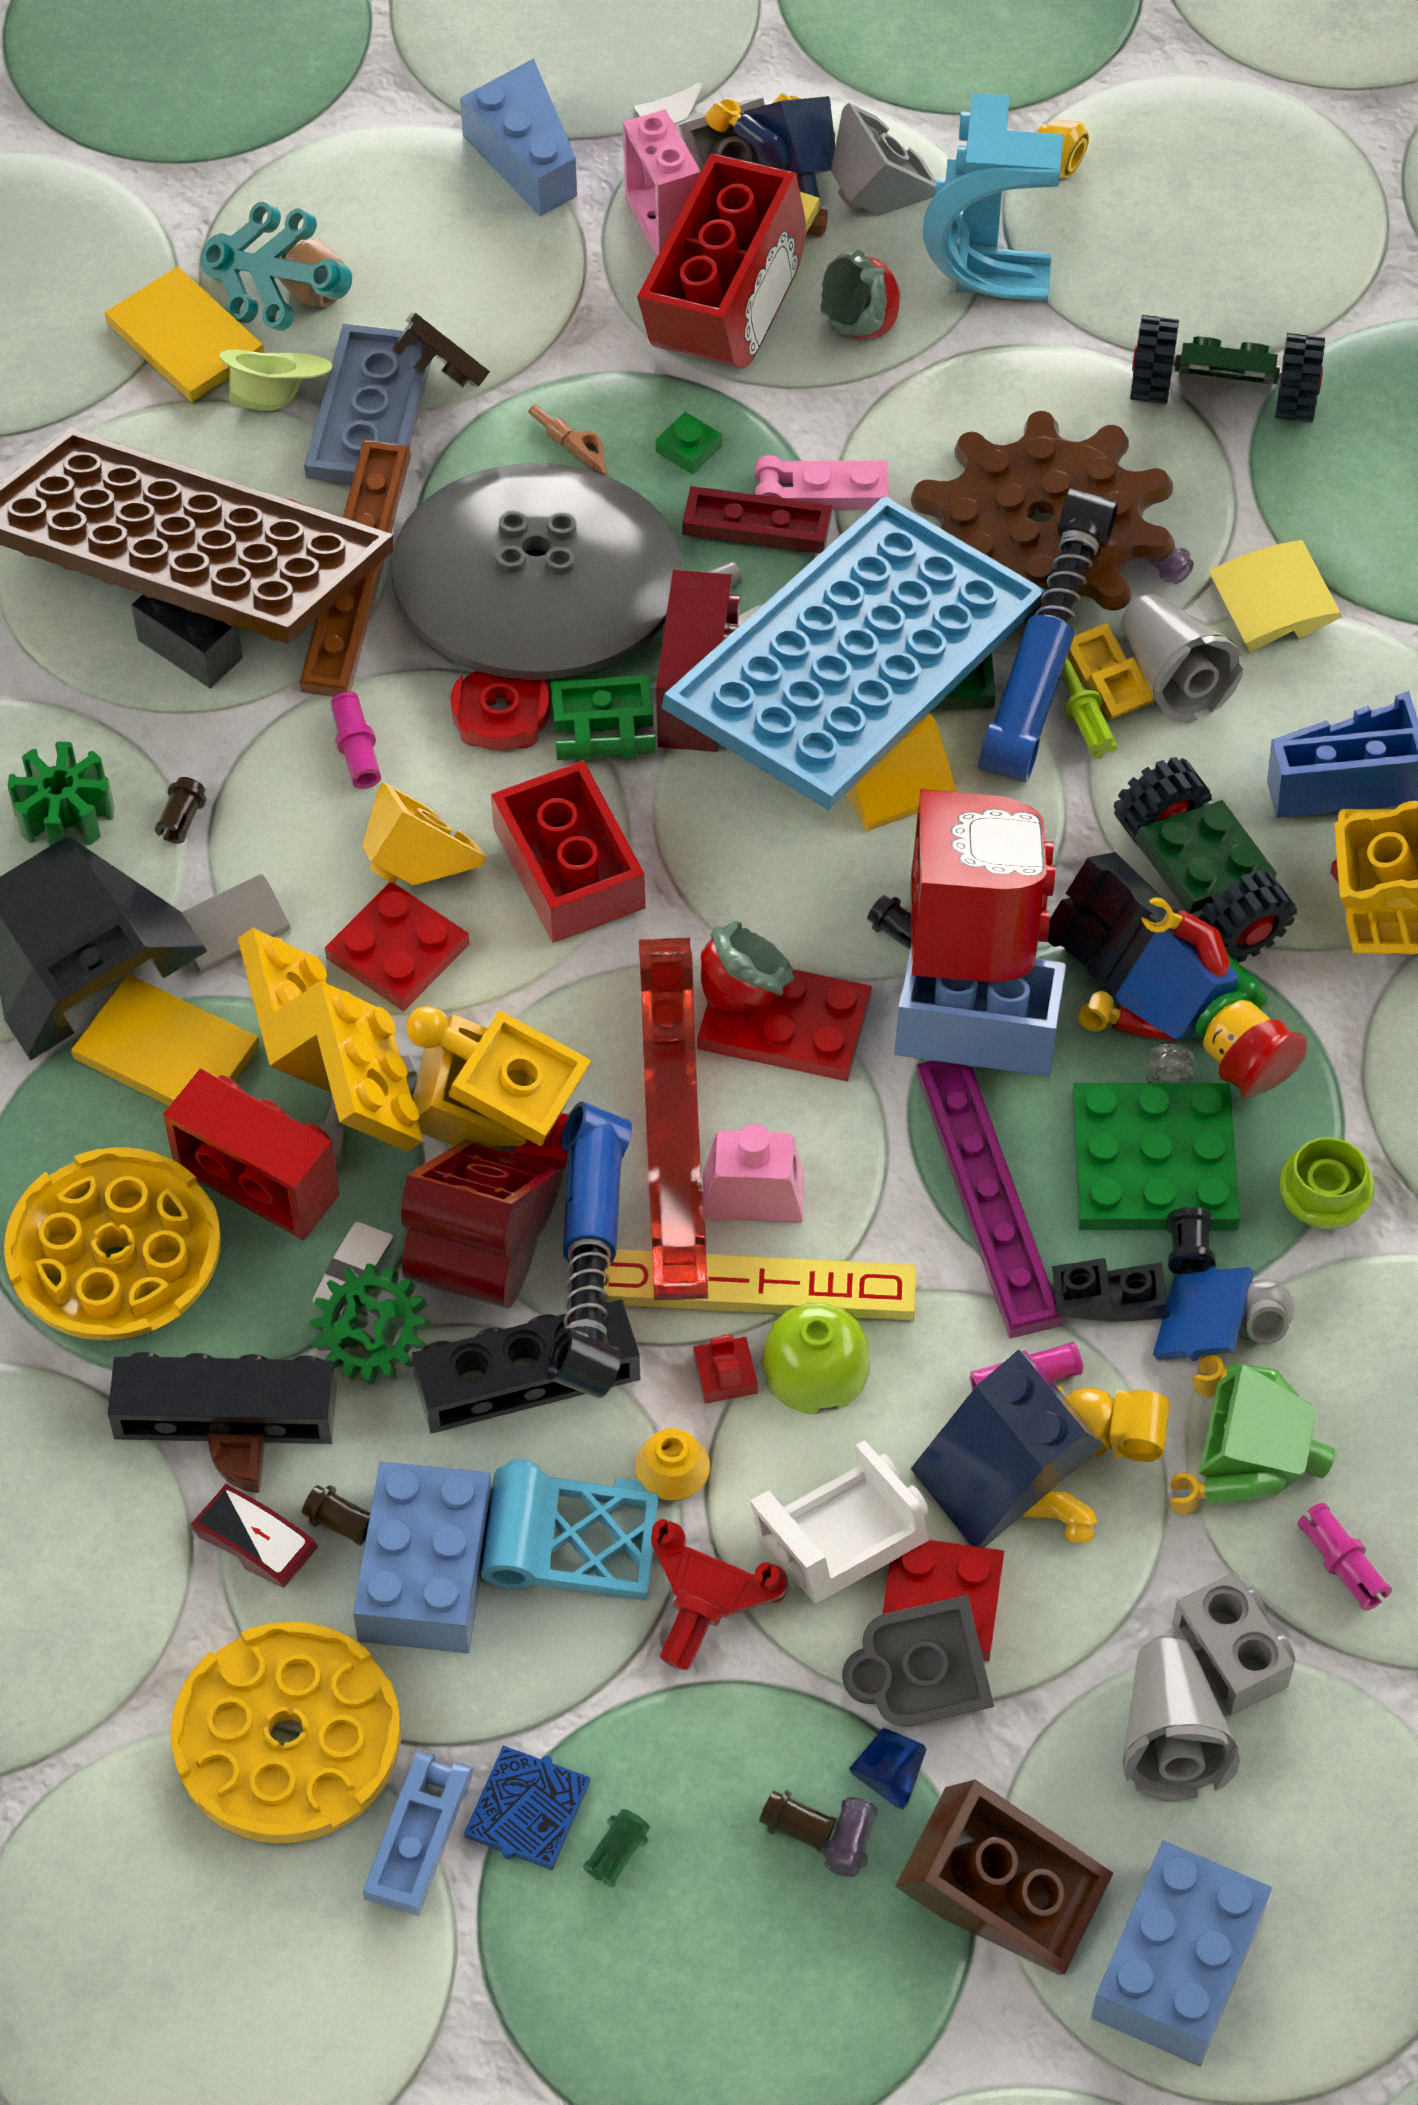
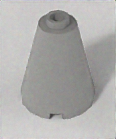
M1144 595L1133 600L1128 605L1122 617V628L1155 704L1164 715L1173 721L1190 722L1197 720L1193 713L1202 711L1207 707L1211 712H1214L1233 695L1242 679L1244 668L1239 664V655L1242 656L1241 651L1232 640L1157 595Z
M1174 1636L1156 1637L1144 1645L1137 1656L1123 1757L1124 1775L1127 1781L1129 1778L1135 1781L1136 1791L1144 1796L1159 1800H1190L1198 1798L1196 1789L1212 1783L1214 1784L1215 1791L1225 1787L1238 1771L1240 1763L1238 1747L1194 1649L1188 1642Z

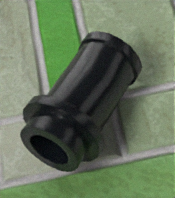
M886 895L881 896L869 911L867 920L873 923L872 929L878 933L883 930L907 949L911 950V913L900 906L901 900L898 897L890 899Z

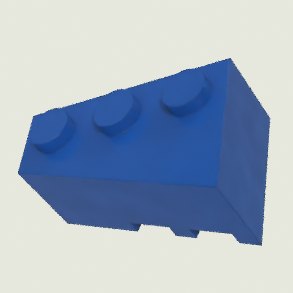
M1409 691L1396 695L1394 703L1372 711L1369 706L1354 710L1353 718L1334 725H1330L1326 720L1272 739L1267 785L1277 818L1340 812L1341 809L1399 806L1408 801H1418V718Z

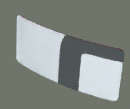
M355 1222L325 1272L313 1297V1303L316 1298L330 1299L332 1292L326 1284L329 1280L338 1283L340 1286L346 1283L345 1269L350 1267L359 1277L364 1276L366 1264L376 1266L393 1236L366 1224ZM348 1302L344 1305L340 1314L344 1315Z

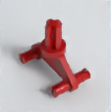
M661 1519L655 1522L652 1527L651 1544L672 1586V1591L676 1597L673 1607L679 1610V1613L660 1653V1659L674 1668L688 1670L692 1666L709 1625L718 1626L722 1617L727 1618L732 1614L769 1602H780L786 1596L789 1582L784 1570L778 1565L770 1564V1562L761 1563L755 1569V1574H752L687 1547L686 1534L681 1526L675 1522L667 1521V1519Z

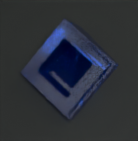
M883 1727L849 1770L852 1775L894 1806L903 1810L910 1801L927 1749L924 1744Z

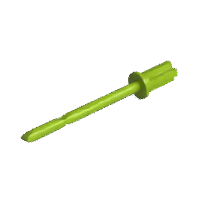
M1067 656L1061 677L1071 697L1065 703L1064 712L1069 719L1077 722L1093 757L1100 759L1106 752L1113 753L1118 745L1100 710L1102 705L1101 695L1097 691L1083 689Z

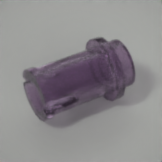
M1175 547L1174 552L1164 560H1147L1159 570V577L1164 582L1172 581L1174 584L1184 581L1194 566V562L1190 559V552L1185 548L1178 549Z
M848 1797L841 1803V1811L832 1841L827 1842L822 1850L823 1855L826 1857L825 1866L838 1875L856 1876L859 1869L864 1868L868 1863V1855L865 1853L874 1819L878 1814V1809L869 1801Z

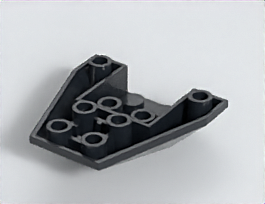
M68 835L0 876V998L4 1020L30 1061L75 1034L63 1014L66 1010L149 959L164 979L207 952L205 946L181 911Z

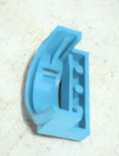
M972 93L970 112H961L959 140L967 141V146H957L956 160H947L946 179L936 178L935 196L931 200L924 216L923 239L926 250L937 268L957 283L956 292L981 293L1001 298L1048 302L1052 253L997 249L1002 191L1059 186L1063 134L1007 130L1010 96Z

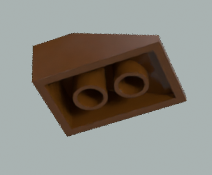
M975 1779L945 1787L895 1887L941 1918L1058 1975H1064L1114 1873Z

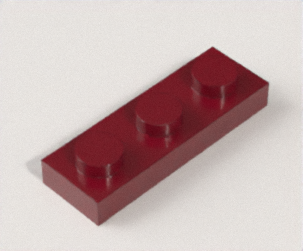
M690 486L682 521V535L821 553L826 547L832 518V505Z

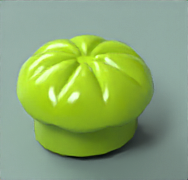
M1326 1137L1317 1138L1305 1143L1286 1160L1279 1175V1190L1286 1208L1295 1218L1309 1226L1329 1230L1351 1225L1367 1211L1374 1197V1180L1367 1166V1161L1358 1148L1348 1141Z

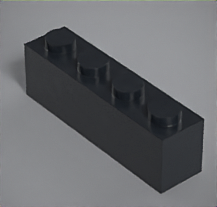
M137 1352L130 1356H114L108 1406V1418L113 1437L119 1440L208 1441V1433L263 1435L264 1443L332 1444L337 1390L333 1361L322 1360L309 1355L298 1356L293 1360L268 1359L256 1354L243 1355L239 1359L214 1358L203 1353H192L185 1357H159L150 1352Z

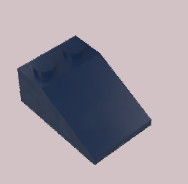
M1018 1349L973 1389L910 1469L971 1546L985 1548L1104 1444L1040 1365Z

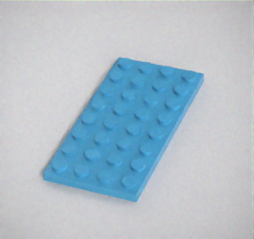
M884 496L664 694L662 709L826 810H830L1041 605V596L1045 590Z

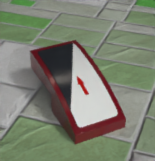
M227 1484L220 1489L190 1524L199 1538L237 1556L245 1570L282 1588L289 1583L318 1548L314 1539L287 1519Z

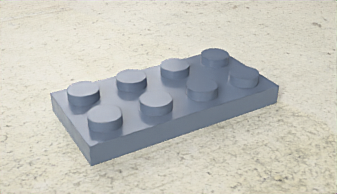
M343 323L332 362V370L329 373L304 465L306 478L352 484L363 440L410 446L431 366L430 362L423 371H417L413 368L415 362L420 358L419 349L421 344L419 342L416 345H408L404 352L398 356L393 352V346L404 331Z

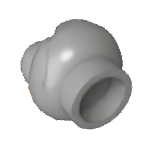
M1270 1279L1252 1281L1248 1289L1247 1303L1238 1335L1262 1345L1273 1344L1281 1340L1287 1333L1294 1315V1302L1289 1291L1282 1287L1278 1281Z

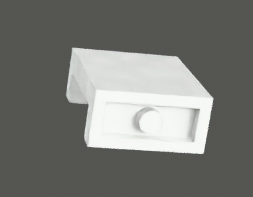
M865 1440L854 1446L858 1461L854 1469L789 1505L783 1507L770 1491L750 1500L759 1538L815 1605L929 1541L924 1519L925 1516L929 1515V1510L922 1494L913 1485L907 1488L900 1480L897 1469L891 1459L885 1453L878 1455Z

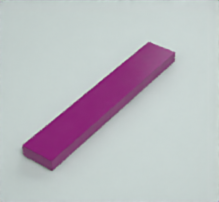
M934 1060L917 1064L916 1075L1009 1339L1060 1327L1062 1316L1058 1315L1054 1293L972 1067Z

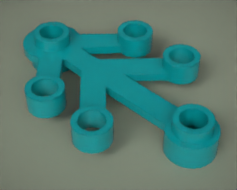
M258 202L250 210L249 222L232 236L220 233L212 236L206 242L201 253V266L207 276L222 281L229 296L226 311L242 323H250L258 313V303L254 297L247 294L239 274L240 271L250 272L265 304L262 311L264 324L283 331L292 324L294 311L289 304L285 303L274 277L311 284L317 294L332 300H338L344 297L350 290L352 273L347 265L333 259H324L314 265L280 259L284 253L300 240L311 238L316 231L317 221L315 216L299 208L293 209L288 213L285 219V228L255 253L244 252L264 232H274L281 221V213L277 207L265 202ZM267 212V219L262 223L263 216ZM303 219V225L301 229L298 230L299 222ZM245 302L244 310L240 314V307ZM280 309V310H281L280 317H279V319L276 321V320H275L276 313H277V311Z

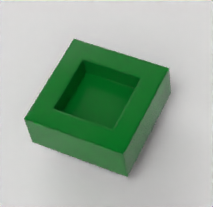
M686 411L656 439V452L692 475L722 446V433Z

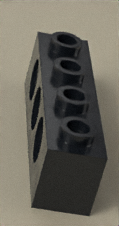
M623 1300L605 1302L603 1307L607 1310L608 1316L602 1320V1324L607 1329L606 1336L609 1339V1343L618 1346L621 1352L620 1367L612 1387L641 1380L640 1354ZM544 1314L534 1317L526 1324L506 1329L498 1327L488 1328L476 1334L475 1337L451 1343L448 1341H437L425 1346L420 1351L412 1352L414 1377L430 1434L584 1395L585 1393L553 1382L546 1376L549 1352L557 1336L565 1329L564 1318L566 1314L558 1316ZM525 1357L536 1360L535 1363L529 1366H519L514 1363L516 1360ZM469 1371H479L484 1374L480 1378L473 1380L461 1377Z

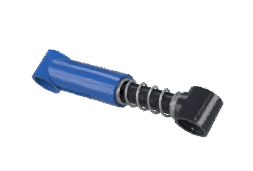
M1074 489L1069 490L1058 526V536L1061 537L1058 548L1061 555L1055 558L1052 563L1055 572L1047 578L1049 590L1045 591L1041 596L1043 607L1038 609L1036 614L1028 619L995 720L990 723L984 737L978 763L980 770L1024 782L1029 780L1039 749L1040 735L1075 635L1073 628L1068 622L1069 619L1075 618L1072 610L1075 602L1081 600L1078 594L1080 586L1087 583L1084 575L1086 569L1093 565L1090 558L1097 553L1098 549L1101 547L1106 548L1109 543L1117 516L1118 501Z
M581 1101L569 1113L560 1140L561 1148L569 1152L563 1237V1256L569 1263L567 1273L570 1277L566 1284V1290L569 1295L565 1301V1308L568 1312L564 1318L565 1329L560 1332L550 1349L546 1364V1376L553 1382L596 1398H602L612 1387L621 1361L620 1349L618 1346L609 1343V1339L606 1336L607 1329L602 1324V1320L608 1316L607 1310L603 1307V1303L609 1298L608 1293L604 1290V1286L610 1281L609 1276L605 1273V1269L614 1261L617 1254L621 1159L631 1139L632 1123L626 1118Z

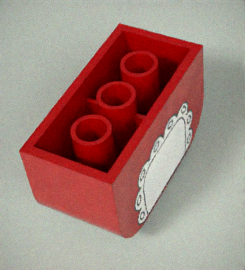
M710 153L637 296L647 336L653 347L740 369L746 368L753 361L796 276L803 254L806 220L796 173Z
M920 789L910 878L911 976L1002 982L1021 978L1032 971L1035 966L1038 942H1047L1050 914L1049 911H1046L1048 896H1053L1055 885V865H1052L1054 843L1045 841L1043 818L1033 807L1018 800L1002 796Z

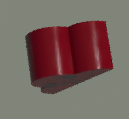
M464 1139L409 1173L406 1178L401 1206L402 1226L408 1229L402 1258V1274L404 1279L408 1278L416 1283L509 1309L519 1296L529 1271L537 1238L546 1226L553 1210L565 1167Z

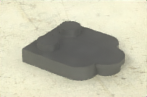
M968 1595L889 1612L874 1618L864 1631L863 1648L851 1654L843 1667L842 1680L848 1694L860 1703L876 1704L881 1716L895 1726L909 1727L994 1707Z

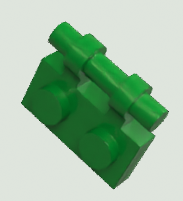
M649 675L551 682L555 733L575 732V739L555 740L557 760L577 759V762L584 760L585 763H592L593 757L621 756V760H635L637 754L656 753L655 734L635 735L634 730L637 727L653 726ZM619 729V736L590 738V731Z

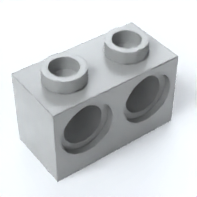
M1236 1572L1177 1600L1172 1622L1181 1639L1193 1647L1208 1682L1230 1716L1287 1688L1295 1665V1654L1288 1639L1281 1632L1274 1633L1265 1618L1266 1611L1259 1594L1251 1586L1246 1588ZM1216 1612L1227 1613L1236 1622L1220 1624L1210 1615ZM1245 1658L1256 1659L1265 1666V1669L1260 1671L1248 1670L1240 1663V1660Z

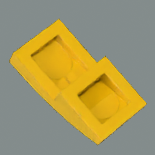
M1108 623L1074 636L1068 653L1069 660L1084 688L1097 691L1101 695L1102 705L1100 709L1110 720L1154 703V699L1135 658L1126 659Z

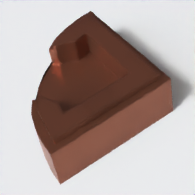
M208 1433L209 1450L218 1473L227 1482L239 1489L260 1493L265 1444L263 1435Z

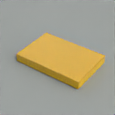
M178 266L104 312L106 323L191 403L230 378V367L219 359L220 352L225 350H246L264 353L263 344Z
M128 973L71 1051L74 1060L170 1106L200 1068L216 1077L224 1075L236 1081L259 1049L260 1042L258 1036Z

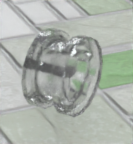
M1163 1044L1153 1047L1149 1051L1148 1063L1150 1066L1147 1068L1146 1075L1149 1083L1193 1082L1194 1073L1191 1069L1194 1067L1195 1056L1188 1048L1175 1044Z

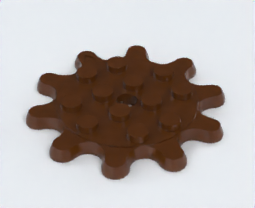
M1046 411L1032 413L1025 423L1024 436L1019 441L1008 445L993 444L977 432L962 434L954 448L955 458L965 470L962 475L950 481L922 480L914 487L910 499L912 507L917 512L936 517L941 522L942 526L940 529L1043 588L1045 591L1049 590L1047 584L1048 576L1055 572L1052 563L1055 558L1061 555L1058 548L1061 542V537L1058 536V526L1069 490L1074 489L1118 501L1117 516L1109 543L1106 548L1101 547L1098 549L1097 553L1090 558L1093 565L1086 569L1084 575L1087 583L1081 585L1078 592L1079 596L1089 597L1100 607L1110 611L1125 608L1132 598L1131 588L1120 575L1122 567L1127 562L1134 559L1164 560L1172 555L1175 548L1173 536L1166 528L1151 524L1142 518L1143 512L1148 507L1163 502L1172 495L1174 490L1173 481L1169 475L1159 468L1133 472L1120 467L1118 463L1129 448V439L1119 426L1114 424L1103 426L1086 440H1066L1059 436L1058 422ZM1036 509H1039L1040 513H1047L1053 516L1051 520L1045 523H1036L1030 520L1035 515ZM1043 603L1029 617L1034 616L1036 611L1043 607ZM1029 617L1024 620L1025 625H1027Z

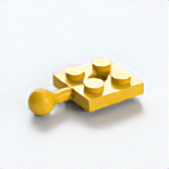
M433 1006L417 1008L410 1014L407 1020V1034L414 1044L423 1048H432L440 1045L467 1060L453 1082L448 1096L539 1146H542L591 1062L585 1056L501 1010L498 1011L479 1043L449 1028L445 1014ZM511 1070L524 1071L531 1077L533 1084L528 1086L517 1085L509 1079L507 1072Z

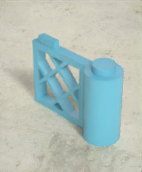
M523 1459L511 1460L506 1465L497 1468L494 1472L481 1568L482 1579L491 1585L505 1589H524L533 1585L646 1600L653 1551L651 1534L652 1527L656 1522L658 1495L648 1491L641 1481L616 1478L614 1486L552 1478L539 1470V1466L534 1462ZM558 1496L581 1499L592 1513L571 1527L557 1511ZM599 1502H605V1504L601 1506ZM621 1505L645 1508L643 1524L627 1535L609 1515V1513ZM600 1521L617 1542L595 1556L578 1535ZM556 1526L562 1534L553 1540L554 1528ZM639 1538H641L640 1551L633 1544ZM568 1542L586 1562V1564L574 1572L550 1569L551 1554ZM624 1550L638 1566L637 1582L615 1579L603 1564ZM592 1571H594V1573H595L597 1576L588 1575V1574H590Z

